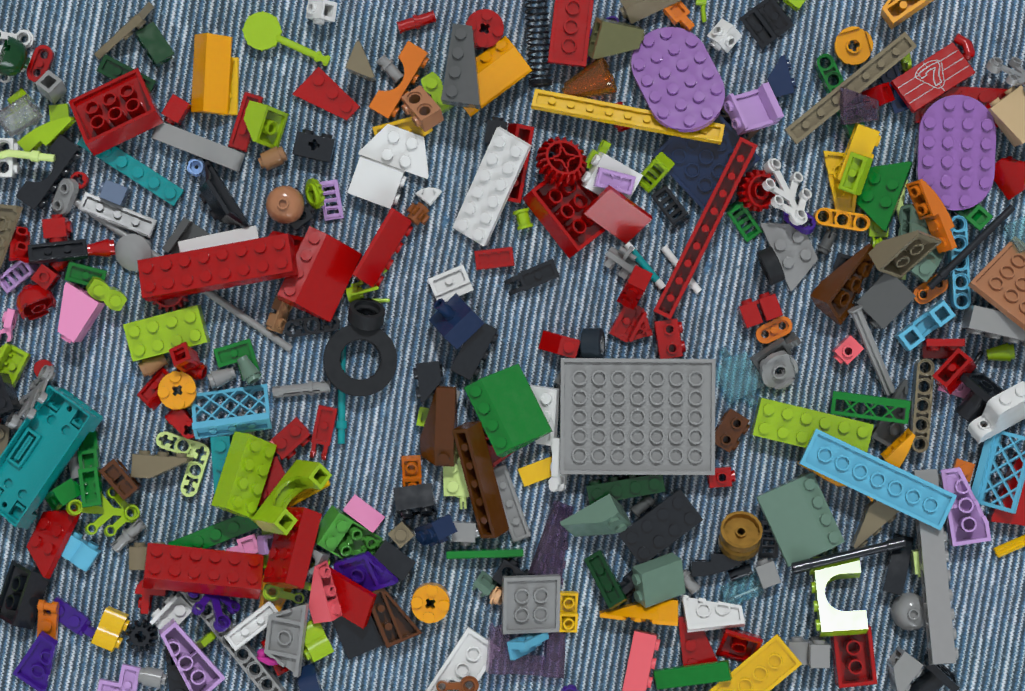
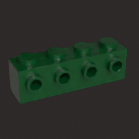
M627 475L625 478L612 476L608 477V481L601 482L600 479L589 481V484L586 485L589 505L608 494H611L616 500L666 492L663 475Z

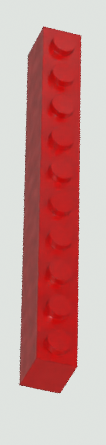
M742 137L739 138L653 310L654 312L671 320L758 145Z

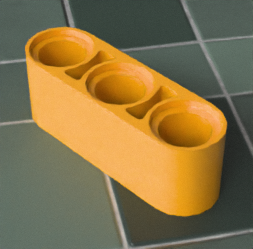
M820 208L813 213L816 224L819 226L854 232H863L870 226V219L864 214L831 208ZM820 211L825 212L827 215L825 222H821L818 219ZM839 215H843L846 218L844 225L838 224L837 217ZM858 218H862L864 220L865 225L863 228H858L856 226V220Z

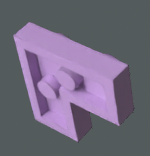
M123 663L119 682L101 678L99 679L97 691H137L141 667Z

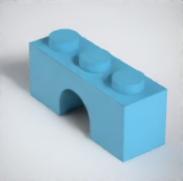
M940 300L894 336L906 351H911L924 341L928 334L942 327L956 315L944 300Z

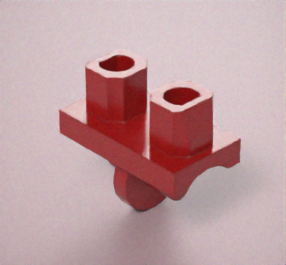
M16 227L9 245V261L20 260L25 263L29 262L28 245H30V231H28V228Z

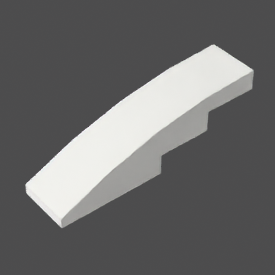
M255 225L196 237L177 243L179 252H186L258 239L259 237Z

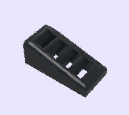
M664 185L651 195L674 228L690 217L689 213L667 185ZM666 193L669 194V195H668L667 197H665L662 201H659V200H658V199H659L660 197H662L664 194H666ZM672 199L673 202L664 208L663 205ZM677 205L678 208L669 214L668 211ZM682 212L680 216H678L676 219H673V217Z
M758 519L763 529L758 558H778V545L774 536L763 537V534H772L771 530H764V526H769L766 519ZM763 541H773V545H763ZM763 549H773V552H763Z

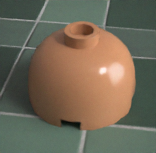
M282 185L269 193L266 199V210L272 220L280 224L293 223L304 212V199L297 189Z

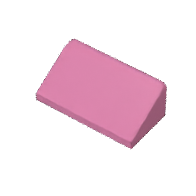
M354 494L343 509L345 513L372 533H374L385 518L384 515L356 494Z

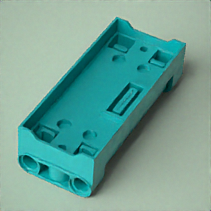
M47 386L44 392L48 396L44 403L36 402L33 407L37 410L35 416L31 420L28 418L24 420L0 456V515L6 518L14 527L29 529L38 516L35 511L88 433L94 432L103 420L99 413L61 387Z

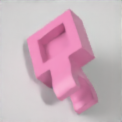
M8 308L3 313L2 322L4 323V328L0 330V340L2 334L6 333L8 336L7 342L12 341L13 329H15L19 314L18 310Z
M256 534L237 539L238 545L226 549V551L256 554L258 553Z

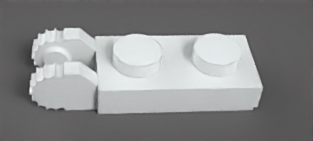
M553 438L551 444L552 462L550 464L552 477L548 480L551 491L562 492L566 488L568 474H560V438Z

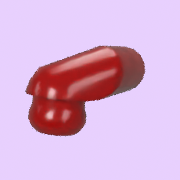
M957 33L953 42L963 47L964 52L962 55L967 61H970L975 56L973 43Z

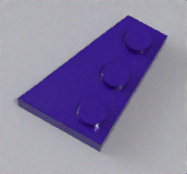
M42 631L12 674L37 691H47L58 641Z

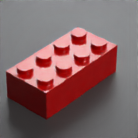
M287 507L286 509L298 521L287 536L273 534V542L269 551L267 566L264 570L263 582L279 588L304 589L322 514L305 507Z

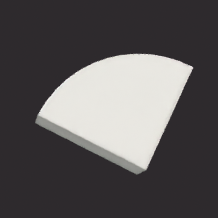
M427 187L419 190L416 195L431 206L442 191L434 187Z

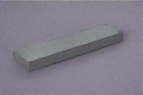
M88 192L84 193L78 207V211L148 239L151 238L157 224L155 219Z
M506 464L493 468L513 543L531 537Z

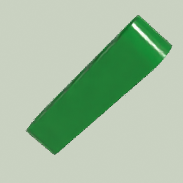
M822 54L815 60L814 66L826 93L829 94L844 80L831 55ZM820 59L828 61V68L820 66ZM829 76L836 78V85L833 86L828 83ZM853 99L836 112L848 139L851 137L855 123L865 126ZM845 111H851L853 113L852 120H847L845 118Z

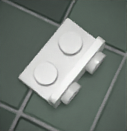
M177 593L175 596L171 594L164 601L165 607L162 610L158 608L151 615L153 619L149 623L161 629L174 618L180 625L192 612V605L180 593Z

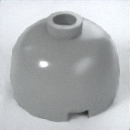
M906 592L894 599L890 613L892 620L897 626L908 631L919 630L925 626L923 597L912 592Z

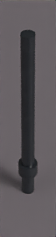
M1009 205L946 267H942L936 272L937 275L927 286L933 290L942 280L945 281L950 276L949 273L1015 211V208Z

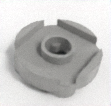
M782 350L770 354L761 360L759 364V374L764 384L779 390L791 385L795 380V374L798 373V364L795 359ZM783 367L780 370L781 373L777 374V372H775L777 368Z

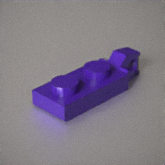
M57 596L54 601L59 602V622L80 636L86 634L92 638L96 629L90 625L92 621L89 620V617Z

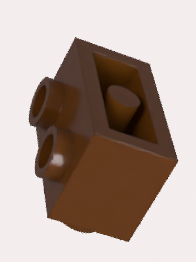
M728 407L715 428V444L729 453L731 450L735 451L740 443L738 441L740 435H745L750 427L748 424L750 420Z

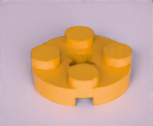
M847 27L835 38V55L845 65L855 66L862 64L869 58L873 50V40L870 34L860 29V27ZM850 41H853L854 44L858 43L856 51L849 49Z
M173 371L165 375L160 381L158 396L161 402L169 409H186L194 403L197 397V387L190 375L184 372ZM181 386L182 394L173 395V388Z

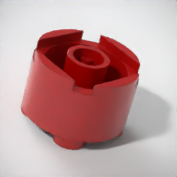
M490 9L475 11L466 22V25L473 27L475 48L487 50L495 46L503 38V21L496 12ZM482 26L485 28L489 27L487 34L485 32L481 33Z

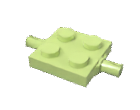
M458 456L454 467L443 466L444 496L459 498V509H463V502L464 509H467V498L470 496Z

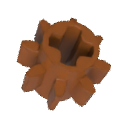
M420 202L417 205L412 203L407 209L409 213L407 218L417 226L420 222L424 225L430 217L427 215L430 210Z

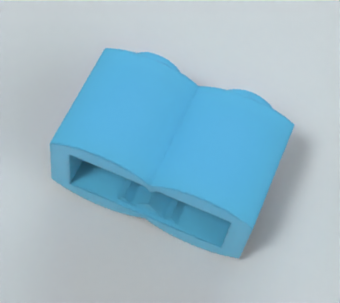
M73 530L61 556L86 572L91 568L101 550L98 549V544L91 540L87 542L82 538L83 535L79 531Z

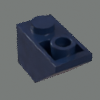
M785 55L778 59L765 83L769 82L776 99L792 95L794 89H796L795 79L791 78L789 73L791 64L789 59L785 58Z

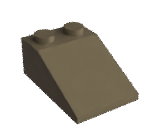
M916 230L883 240L876 244L868 254L878 271L901 279L942 241L937 237Z

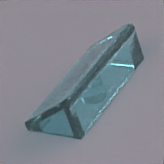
M756 573L750 575V578L747 576L720 587L726 603L736 605L764 593Z

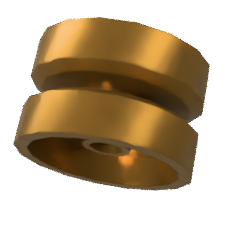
M736 511L728 514L721 523L718 538L719 548L722 553L736 561H745L754 557L759 551L763 533L761 522L749 512Z

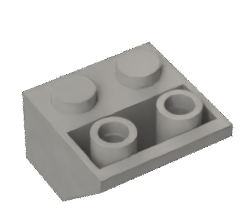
M897 646L887 660L891 688L894 691H909L912 680L918 678L922 673L923 664L899 646Z

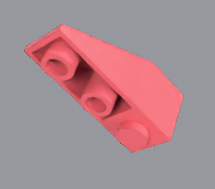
M327 560L314 567L309 598V610L313 624L332 622L342 616L341 606Z

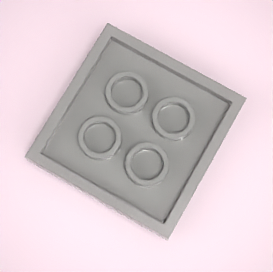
M559 574L502 576V634L559 632L561 576Z

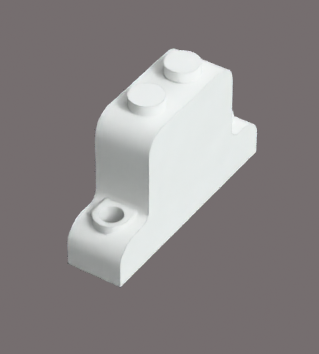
M1022 381L992 397L987 402L983 414L969 424L967 430L978 444L1025 419V382Z

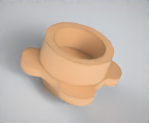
M496 586L490 593L491 605L493 603L495 605L502 604L501 586Z

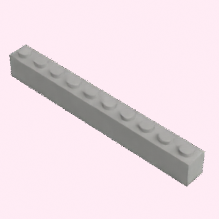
M937 469L914 470L911 472V474L938 487L941 485V475L938 474ZM915 519L929 665L954 664L956 659L959 658L958 648L954 644L957 633L952 624V620L955 619V613L950 603L953 600L952 589H949L948 581H951L950 570H947L946 563L949 562L948 550H945L947 533L943 531V527L940 531Z

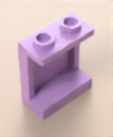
M769 82L763 83L758 89L734 96L731 93L725 98L723 104L725 111L731 119L732 127L736 130L738 136L775 125L784 117Z

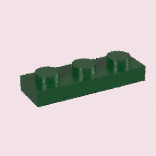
M105 54L96 71L113 80L134 69ZM141 73L150 93H152L157 81Z
M598 550L585 558L584 561L608 608L612 610L627 601L603 551Z

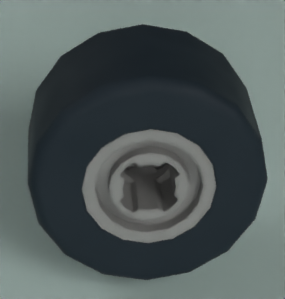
M584 328L582 330L580 338L582 358L605 357V335L603 329Z

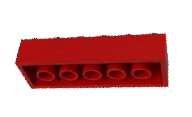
M148 543L142 588L259 599L262 587L264 555Z

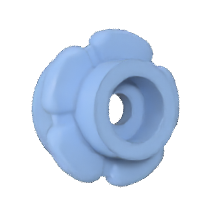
M201 158L190 159L187 171L195 177L201 176L204 161Z

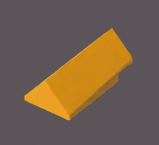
M211 33L195 34L192 113L229 115L233 57H231L233 37Z

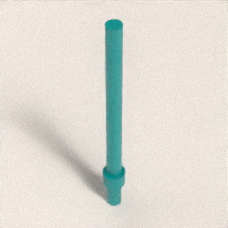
M346 347L343 349L340 358L341 366L345 373ZM338 390V421H336V428H338L337 444H345V428H347V421H345L346 394Z

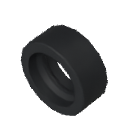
M769 246L758 251L759 263L770 285L785 280L784 271L773 248Z
M357 299L349 305L347 320L355 328L367 331L376 330L383 325L385 308L382 304L372 299Z

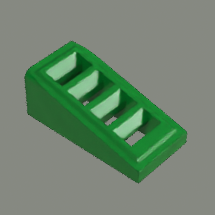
M739 199L727 206L725 213L744 240L749 242L762 233V230L748 209L743 207L744 203L739 202ZM745 213L746 216H744L738 221L736 220L738 217ZM750 220V222L747 225L741 228L742 224ZM752 226L755 227V229L750 231L748 234H745V231H747L749 228H751Z

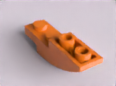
M923 179L905 184L919 220L925 219L931 235L942 241L936 247L938 254L956 248L957 245L950 230L955 227L954 223L935 191Z

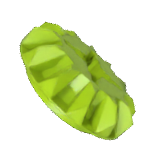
M308 179L305 186L307 201L314 209H319L324 205L325 199L322 185L319 184L317 179Z

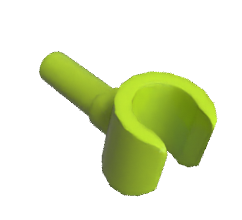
M695 0V5L701 6L702 22H707L705 11L707 0Z

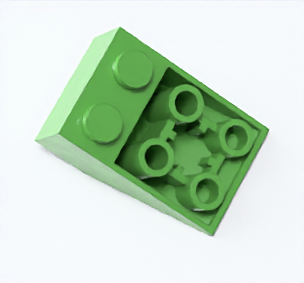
M331 505L319 524L315 542L322 548L344 559L367 551L373 555L383 538L376 533L370 532L351 516Z

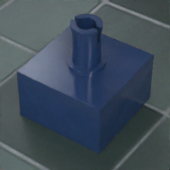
M457 293L446 303L443 299H438L434 303V308L437 312L429 319L456 350L484 324L482 319Z

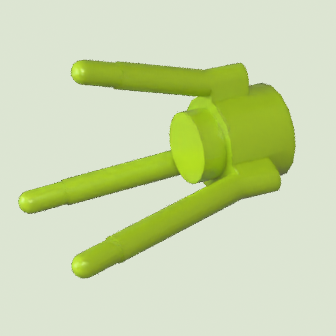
M361 281L353 283L351 287L346 288L348 300L351 303L354 300L362 299L365 297L364 293L378 290L379 287L363 289L362 286L359 287L364 284ZM382 298L372 299V300H375V301H377V302H379V303H382V302H390V299H388V298H386V299H382Z

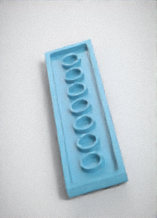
M816 428L799 464L940 531L957 495Z

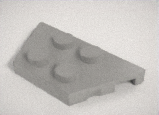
M761 223L760 227L769 246L775 251L782 266L789 291H792L818 260L809 237L796 230L790 224Z
M308 603L268 615L264 653L270 658L275 659L282 667L292 671V675L295 677L301 676L309 609Z

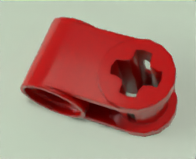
M186 409L171 410L164 416L184 438H195L194 433L187 434V427H192L193 420Z

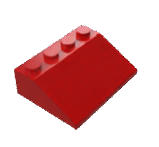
M138 68L69 101L84 142L94 156L164 123Z
M570 166L569 172L574 170V166ZM547 178L528 192L522 199L570 259L606 231V229L587 217L583 212L597 195L581 186V179L572 186L569 184L564 187L561 184L557 187L556 182L550 184V180Z
M309 226L296 253L298 275L284 279L277 294V299L330 323L362 254L332 236Z

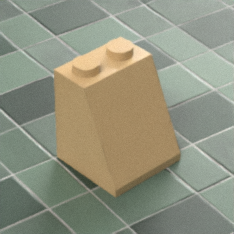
M1022 85L1016 88L1015 86L1010 87L1004 92L1006 96L1001 100L997 97L989 103L991 107L988 109L994 122L1013 147L1025 143V91Z

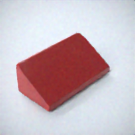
M164 367L158 370L137 394L153 410L162 403L158 396L159 383L165 375L170 373Z

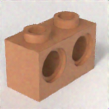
M421 85L401 96L403 102L401 107L407 116L410 114L415 126H420L424 132L444 121L441 108Z

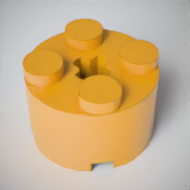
M433 582L420 585L415 590L411 600V608L414 615L419 620L428 624L442 620L448 613L450 606V596L446 588L441 584ZM427 599H429V600H433V599H434V600H435L434 606H432V605H429V606H428V605H427V602H428Z

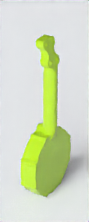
M261 11L248 16L242 29L247 45L261 52L272 49L280 43L313 58L315 62L321 61L323 66H327L330 61L329 55L323 56L321 51L316 52L281 36L283 32L277 17L270 13Z

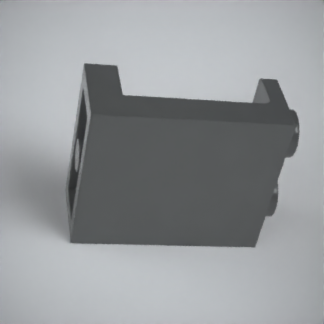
M882 273L877 281L854 304L856 306H863V314L870 319L868 322L875 329H885L916 296L897 277Z

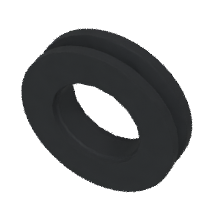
M348 325L333 334L327 342L323 354V366L329 381L341 392L351 396H369L381 391L393 378L397 367V353L390 337L380 328L367 331ZM356 340H363L372 344L378 351L380 359L376 372L363 380L353 379L348 376L342 369L340 361L341 353L346 345Z

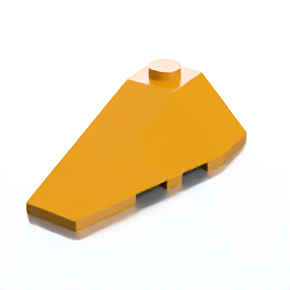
M671 598L647 608L638 602L615 607L612 610L599 611V617L616 620L630 618V620L635 622H645L648 619L652 624L678 626V599Z

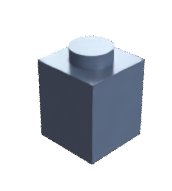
M106 179L105 183H101L98 192L100 193V198L124 207L131 189Z

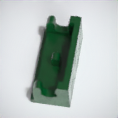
M154 22L135 32L136 39L156 69L173 58L174 51Z

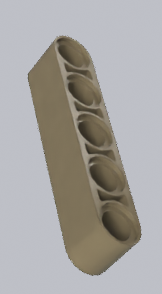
M924 358L917 360L914 364L912 407L909 429L915 435L910 449L919 453L925 452L929 446L934 383L932 375L935 369L934 363ZM926 362L928 370L923 373L920 370V365ZM925 381L927 388L921 392L918 387L919 383ZM920 400H923L926 405L922 411L917 408V403ZM919 419H922L924 422V427L921 430L916 428V422ZM920 438L923 441V445L921 448L916 449L914 443Z

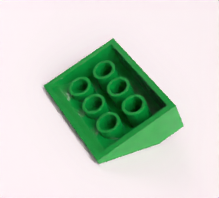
M519 364L481 378L464 387L497 456L503 458L553 432Z

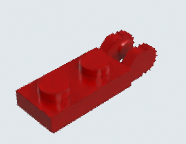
M324 405L318 406L311 439L310 458L316 456L317 444L324 445L321 460L326 461L338 408Z

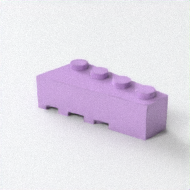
M174 618L159 630L189 691H212L225 679L224 674Z

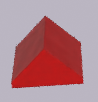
M734 628L722 629L716 655L744 662L761 647L763 639L759 635Z

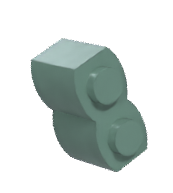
M907 204L901 206L899 212V222L901 225L898 236L916 230L928 234L927 223L925 219L919 220L914 205Z

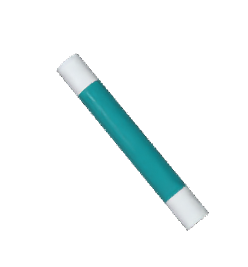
M630 241L625 244L626 250L630 246L634 248L631 253L637 257L635 261L641 268L653 273L651 280L659 290L663 289L666 286Z

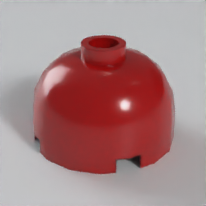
M38 284L24 286L16 299L17 310L24 320L25 317H28L29 320L41 318L49 313L48 308L56 306V300L49 289H43Z

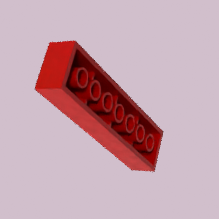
M288 233L137 260L142 298L148 302L298 275L294 239Z

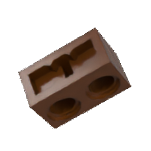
M118 458L112 459L99 470L123 500L131 497L142 487L134 477H131V473Z

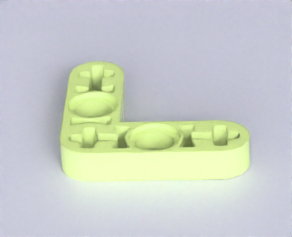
M169 431L160 432L156 437V443L162 449L175 453H187V457H194L195 459L199 457L197 449L204 447V451L207 452L200 459L201 461L204 460V464L199 461L188 462L181 484V493L184 496L192 497L196 495L211 454L210 447L205 443L187 439ZM168 435L167 439L174 441V437H176L177 440L174 443V448H171L172 443L163 445V441L160 438ZM182 440H185L189 445L186 451H181L178 448V444ZM192 465L200 466L201 472L199 475L191 473ZM188 476L198 479V482L193 481L192 487L195 490L187 493L185 485H189L191 479H187Z

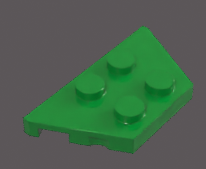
M910 161L870 167L861 195L857 198L856 204L886 233L913 163Z

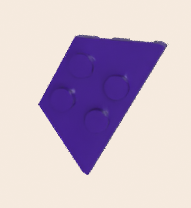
M369 551L338 560L334 563V570L369 591L388 587L399 581Z

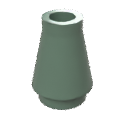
M247 355L237 359L244 382L251 385L261 379V372Z

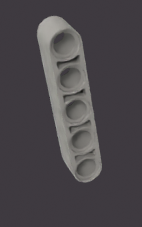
M165 122L155 127L151 137L239 172L245 154Z

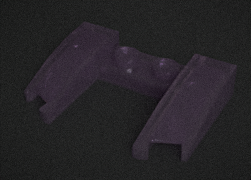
M490 623L486 672L498 675L520 674L564 678L566 632L548 633L549 639L545 640L544 655L526 654L516 660H510L507 646L510 634H502L501 624L494 627L493 623Z

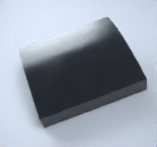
M763 0L739 18L762 49L794 26L776 0Z

